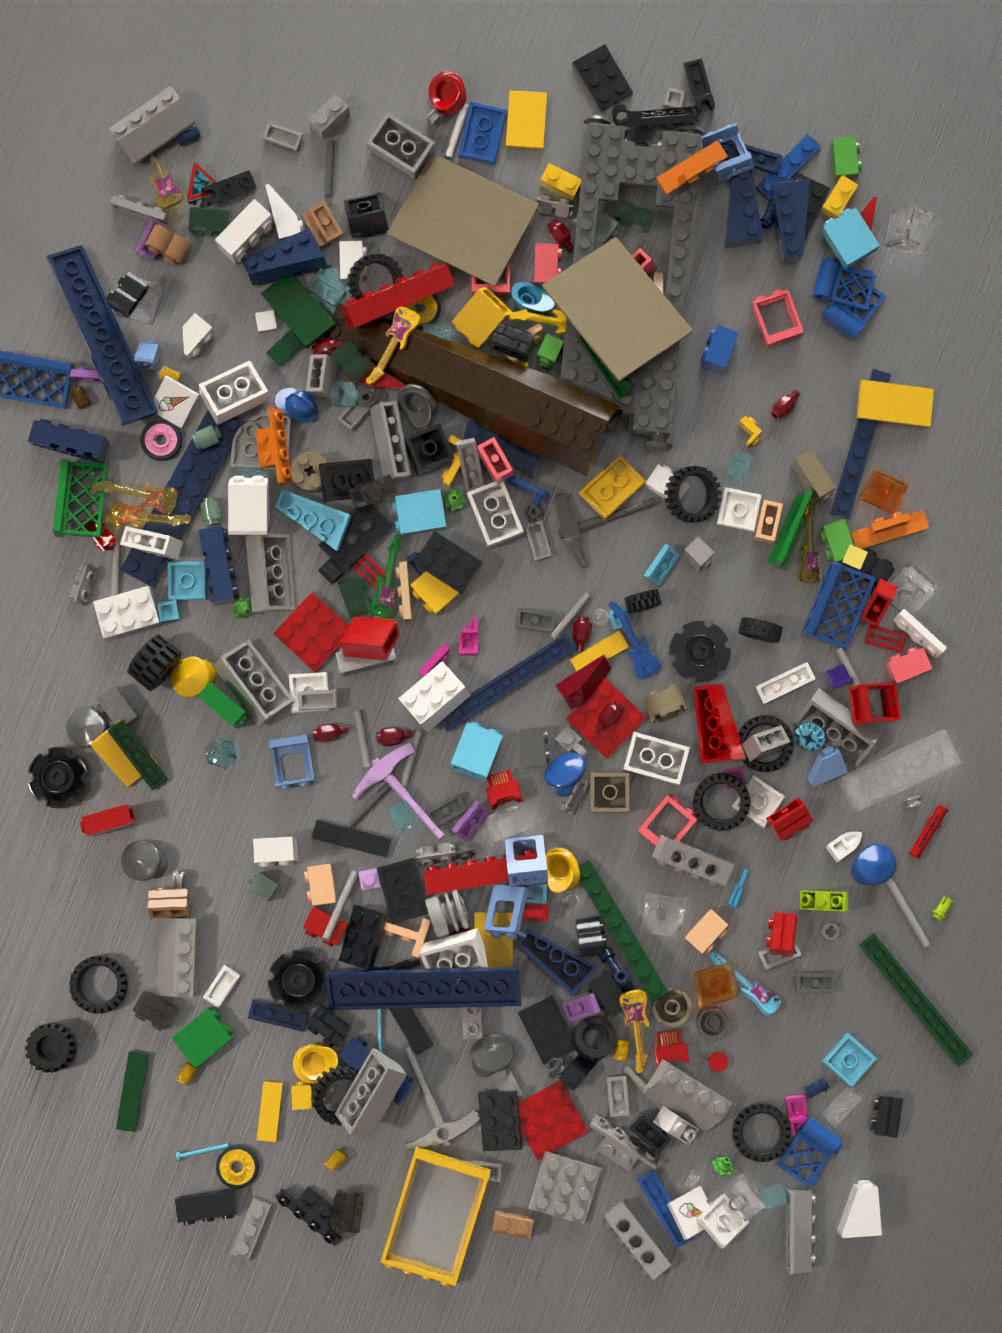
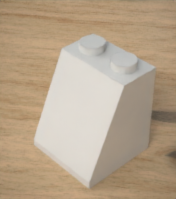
M234 476L230 478L228 484V535H267L270 524L269 479L263 476H253L252 478Z
M860 1180L858 1184H853L837 1228V1233L842 1238L882 1235L878 1187L870 1182V1180Z

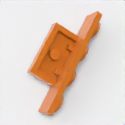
M715 141L658 176L656 180L666 195L686 182L691 184L699 178L698 175L702 172L704 174L709 173L715 169V164L728 156L719 141Z
M269 407L270 427L255 430L260 468L275 466L277 482L290 484L292 480L289 452L286 443L287 436L284 428V415L282 409Z
M924 510L912 514L897 512L892 514L890 519L884 520V517L873 520L874 524H871L869 527L850 533L854 546L865 549L928 529L929 526Z

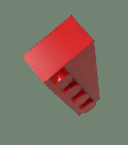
M723 685L693 687L701 764L746 759Z

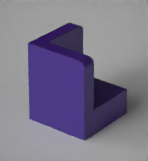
M842 664L824 673L832 690L852 680L851 676L847 675Z

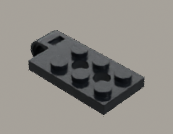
M619 104L611 112L613 122L617 126L655 128L656 125L664 124L665 127L675 126V123L692 125L694 122H698V113L695 106L630 111L626 105ZM619 112L627 114L623 120L616 118Z
M366 498L350 512L349 515H352L339 551H336L324 541L318 545L330 557L320 567L318 572L331 585L336 583L392 527V524ZM363 520H368L371 523V527L368 530L360 528V523ZM349 534L357 535V541L354 544L347 542L346 539Z

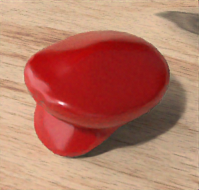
M443 71L432 78L428 92L433 107L444 115H452L459 112L466 103V90L461 77L455 72Z

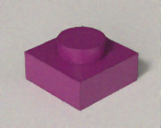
M743 766L723 770L724 774L728 773L736 776L746 785ZM726 784L727 789L733 788Z

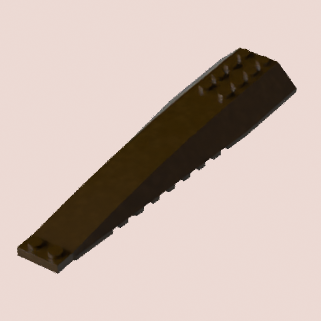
M338 302L332 316V320L337 326L323 337L326 339L333 338L337 341L344 340L346 342L345 350L356 356L360 355L375 366H378L394 336L386 335V332L392 327L393 321L379 317L358 327L349 328L341 306L344 304ZM414 329L409 334L404 350L400 349L401 344L398 342L384 369L385 372L406 384H416L424 387L437 401L510 442L588 477L595 461L593 456L608 424H612L620 406L553 376Z

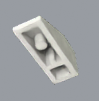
M269 184L265 185L280 241L303 231L302 220L298 221L297 215Z
M125 526L120 545L178 560L183 541L168 535Z

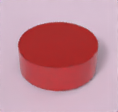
M714 1052L710 1055L708 1064L712 1070L721 1072L727 1068L728 1058L721 1052Z

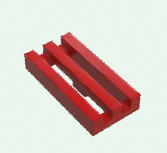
M364 553L352 568L377 590V584L358 567L359 565L363 566L377 579L378 575L363 562L366 559L384 577L386 572Z
M869 624L864 643L902 653L907 634ZM872 630L901 637V641L873 634ZM870 637L895 643L900 646L895 647L884 643L870 640Z

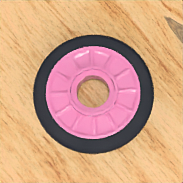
M160 419L150 422L143 429L140 443L148 457L164 461L178 453L182 444V435L175 424L168 420ZM159 435H164L167 440L165 444L158 445L156 438Z

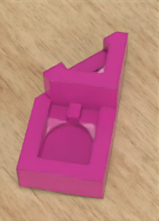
M475 617L466 628L461 630L459 635V656H478V617Z
M805 1094L785 1097L791 1136H795L799 1127L807 1121L808 1113Z

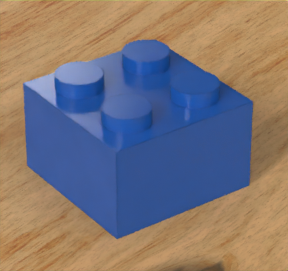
M717 325L715 330L711 329L706 343L710 346L709 348H704L700 362H703L702 368L723 376L739 332Z

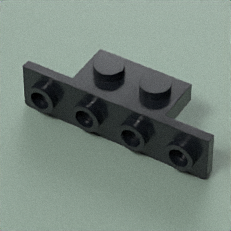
M309 1186L297 1200L282 1188L276 1194L275 1198L281 1206L290 1209L296 1218L306 1222L308 1227L322 1235L328 1244L336 1246L342 1239L340 1235L327 1226L338 1210Z

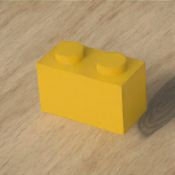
M549 163L540 179V186L574 202L581 189L582 179Z
M842 175L820 213L829 219L833 218L835 220L840 217L839 214L847 206L858 184Z

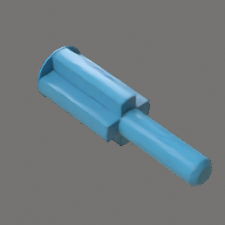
M744 869L738 886H734L727 903L731 907L738 908L745 891L743 886L749 874L747 869Z

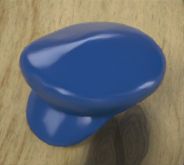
M566 752L559 755L552 761L544 773L546 783L553 787L557 795L561 797L568 796L585 771V760L576 752Z
M882 844L869 845L858 854L852 864V877L857 883L862 885H880L894 875L896 870L895 856L889 848Z

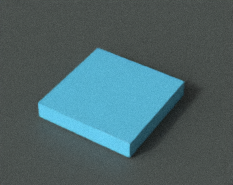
M168 562V601L207 600V573L204 562Z
M847 1032L822 1062L852 1088L877 1058Z

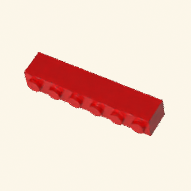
M436 262L429 265L430 269L426 271L420 269L413 272L412 277L407 278L403 276L396 279V283L391 286L390 283L380 286L379 291L373 292V290L365 292L362 294L363 297L358 300L356 297L346 300V305L341 306L348 327H358L391 313L399 307H405L454 286L455 284L448 265Z
M534 850L523 851L522 856L515 857L514 854L516 861L537 858V853H534ZM506 854L503 855L504 859L496 860V857L493 856L484 858V862L477 863L475 859L465 861V865L458 866L457 863L446 864L444 869H439L438 866L427 867V871L423 872L427 895L509 882Z

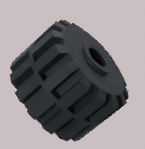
M158 634L146 642L129 664L127 673L147 690L152 691L160 686L179 663L182 653Z

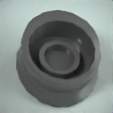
M709 1005L698 1013L696 1019L697 1028L704 1038L717 1041L725 1036L728 1030V1020L721 1008Z

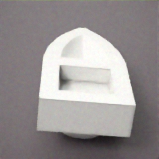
M856 831L845 833L825 848L837 863L859 845L862 833Z

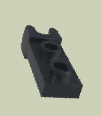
M702 58L684 62L683 67L697 113L700 114L702 104H707L709 110L713 111L715 109V102Z
M247 170L221 181L208 184L201 188V192L203 194H212L213 198L207 202V206L210 207L254 190L257 187L250 170Z

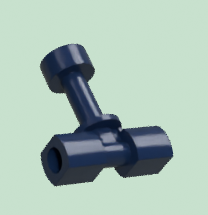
M611 947L604 949V955H598L602 963H608L614 972L612 978L616 980L622 992L632 991L634 984L626 969H620L614 960L615 953Z

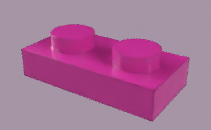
M443 644L418 673L424 677L440 661L444 662L450 656L448 653L450 648Z

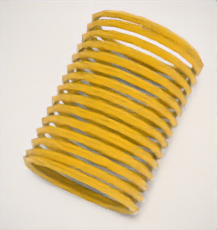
M163 366L159 379L164 380V377L168 376L179 382L182 374Z
M617 1039L616 1042L618 1043L615 1045L617 1047H615L616 1051H614L613 1059L627 1061L630 1042Z
M185 1062L176 1080L188 1086L198 1069Z
M336 1149L333 1152L334 1154L324 1162L325 1165L327 1164L332 1169V1172H335L347 1159L346 1155L339 1149Z

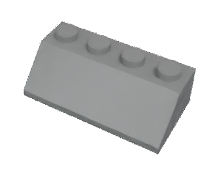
M170 86L108 129L133 165H136L193 126L196 122L182 100Z
M267 534L247 536L246 549L252 613L295 610L290 535Z
M249 639L221 656L213 665L258 727L275 717L294 701Z
M819 688L793 723L797 728L807 722L820 726L825 733V743L823 746L826 748L836 747L841 752L843 760L854 768H857L874 747L882 733L871 724L853 725L852 711Z
M160 918L157 996L196 997L199 919Z
M372 1048L335 1112V1115L350 1135L367 1140L375 1132L377 1125L385 1115L388 1106L407 1075L397 1062Z
M663 1059L642 1092L705 1132L724 1118L732 1104L725 1097Z
M786 1189V1270L789 1274L811 1272V1267L815 1266V1255L811 1254L812 1247H815V1235H812V1227H815V1215H812V1207H815V1195H812L810 1190Z

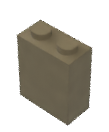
M810 449L795 458L791 466L806 490L813 491L811 498L814 502L820 501L824 503L834 495L833 491L836 487L814 451Z

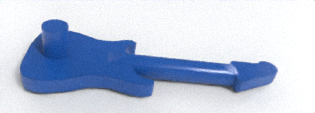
M480 461L481 469L488 471L485 464ZM515 476L504 479L536 495L532 503L538 506L542 499L548 500L550 496L547 491Z
M610 601L608 606L613 610L616 618H619L634 651L626 650V653L633 660V669L636 677L644 679L660 671L661 663L649 651L646 637L642 636V643L639 644L625 615L627 612L617 603Z

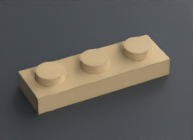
M399 562L396 574L397 579L401 581V586H398V596L402 598V605L399 606L400 617H403L405 621H413L409 564L407 562Z

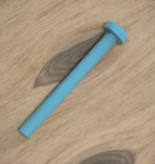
M378 1009V1051L381 1053L382 1009Z
M228 1143L182 1154L176 1152V1159L180 1162L182 1158L228 1148Z

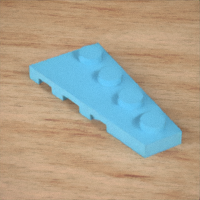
M281 489L275 507L326 542L333 549L339 551L352 515Z

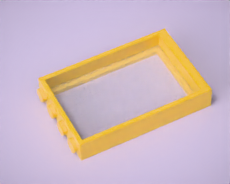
M416 1146L381 1263H384V1266L390 1269H395V1267L403 1269L402 1272L409 1275L419 1274L421 1278L428 1281L438 1280L441 1285L451 1287V1285L456 1286L491 1169Z

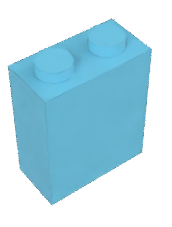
M856 207L852 210L849 208L839 214L840 217L835 220L833 218L827 220L821 230L844 269L874 253L880 246Z
M440 489L395 496L396 502H392L393 512L398 513L399 519L395 521L396 530L401 532L402 536L447 529Z
M467 722L449 769L486 782L503 735H500L494 729H484L478 723Z

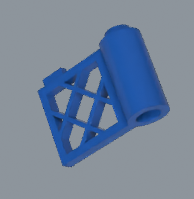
M828 257L821 261L812 297L818 301H830L867 312L876 275H873V271L864 268L861 271L852 268L844 269L836 259ZM842 272L849 273L853 280L844 283L841 278ZM861 278L870 279L869 286L863 289L858 280ZM855 282L860 291L851 294L847 286ZM842 288L848 295L845 299L836 297L837 291ZM862 293L865 298V304H858L854 297Z
M849 275L844 283L853 280L852 277ZM858 280L863 289L869 286L864 280ZM852 284L848 285L847 287L849 291L851 292V294H854L852 291ZM873 287L872 294L877 296L879 300L876 303L869 304L865 319L857 315L855 308L834 303L832 306L828 304L823 311V320L852 340H855L883 301L885 295ZM845 290L842 291L838 298L848 297Z
M808 1117L776 1165L807 1187L810 1184L814 1186L821 1177L818 1173L833 1153L838 1154L843 1146L841 1144L842 1139L811 1117ZM799 1139L807 1144V1151L796 1152L795 1144ZM819 1152L824 1155V1158L821 1162L812 1163L810 1153ZM808 1154L810 1164L798 1166L797 1155ZM795 1156L796 1166L787 1167L783 1164L786 1157ZM811 1167L812 1175L808 1180L800 1176L799 1169Z

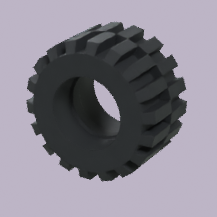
M48 1023L38 1026L30 1033V1037L26 1040L27 1046H25V1050L28 1053L26 1058L30 1059L29 1063L31 1066L34 1065L38 1071L42 1070L44 1073L60 1071L68 1067L69 1063L75 1058L74 1054L77 1053V1049H75L77 1041H74L75 1035L74 1033L71 1034L68 1027L65 1028L63 1024ZM48 1036L56 1037L61 1043V1053L56 1059L46 1058L41 1051L42 1041Z

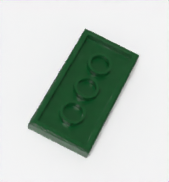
M295 275L288 278L286 276L280 277L261 293L263 298L307 349L337 326Z

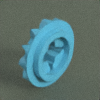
M803 723L795 731V739L798 742V746L803 747L804 751L811 750L813 752L819 750L825 743V733L815 723ZM812 732V740L807 742V736Z

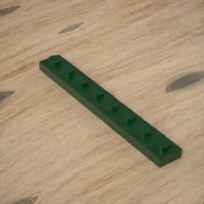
M590 859L579 865L582 886L651 1002L653 1003L669 994Z
M872 933L858 946L956 1066H961L973 1056V1053L879 938Z

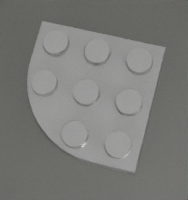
M268 413L252 417L238 429L232 442L230 468L276 471L275 466L260 468L255 430L270 427ZM283 414L284 428L287 436V450L289 452L292 417Z

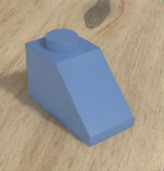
M145 340V343L140 342L134 357L137 366L140 369L158 370L161 347L152 340Z
M828 747L817 755L806 778L812 787L848 773L841 752L836 747Z

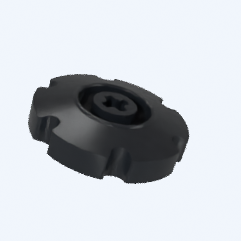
M693 621L685 624L682 627L683 633H675L669 646V655L675 657V661L672 662L674 670L686 680L689 676H693L697 683L708 682L717 678V670L721 669L724 671L731 657V649L725 647V642L728 641L726 634L715 624H712L711 627H706L704 621ZM698 647L705 651L702 656L695 653Z
M65 747L49 748L46 756L39 753L30 764L28 773L33 775V779L28 781L29 789L37 801L45 799L47 807L56 809L70 807L71 800L74 799L76 802H79L88 791L90 783L86 782L85 777L90 774L89 766L81 755L72 756V749ZM59 774L63 776V779L55 780V776Z
M293 950L291 957L282 954L272 964L269 971L273 973L274 977L268 980V989L275 1002L278 1000L283 1001L282 1007L291 1012H305L307 1005L315 1008L325 999L327 995V990L324 988L326 983L325 973L328 972V969L322 960L320 962L314 961V953L306 950ZM296 976L304 978L302 986L294 984L293 981L296 980Z

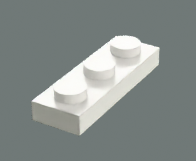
M905 609L893 619L901 630L909 634L914 642L920 644L926 653L935 659L947 648Z
M808 662L756 686L755 689L762 703L765 704L815 680V676Z

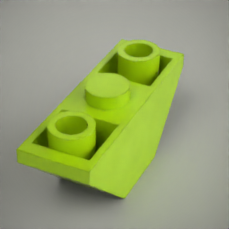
M800 890L799 909L848 912L849 892Z

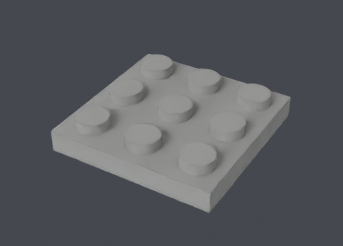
M545 1151L528 1208L584 1225L601 1167Z

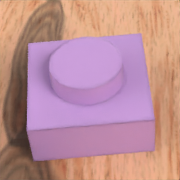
M377 868L358 872L362 891L381 887Z

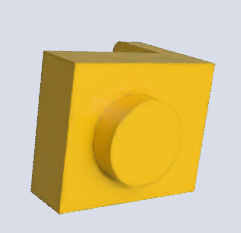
M744 416L740 420L739 425L751 435L750 439L745 443V446L748 448L751 444L754 446L761 439L759 435L762 430L757 427L758 423L752 417Z

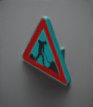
M197 162L192 163L185 198L186 202L212 196L211 193L203 194L201 188L217 182Z

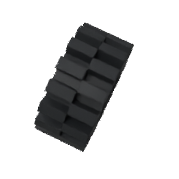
M658 589L643 591L624 598L629 614L645 611L662 604Z

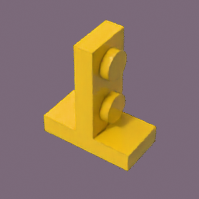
M451 435L448 439V444L457 449L456 442L461 441V439ZM455 452L453 455L454 460L451 461L453 464L450 469L446 468L442 475V479H444L443 485L449 488L461 469L458 452Z

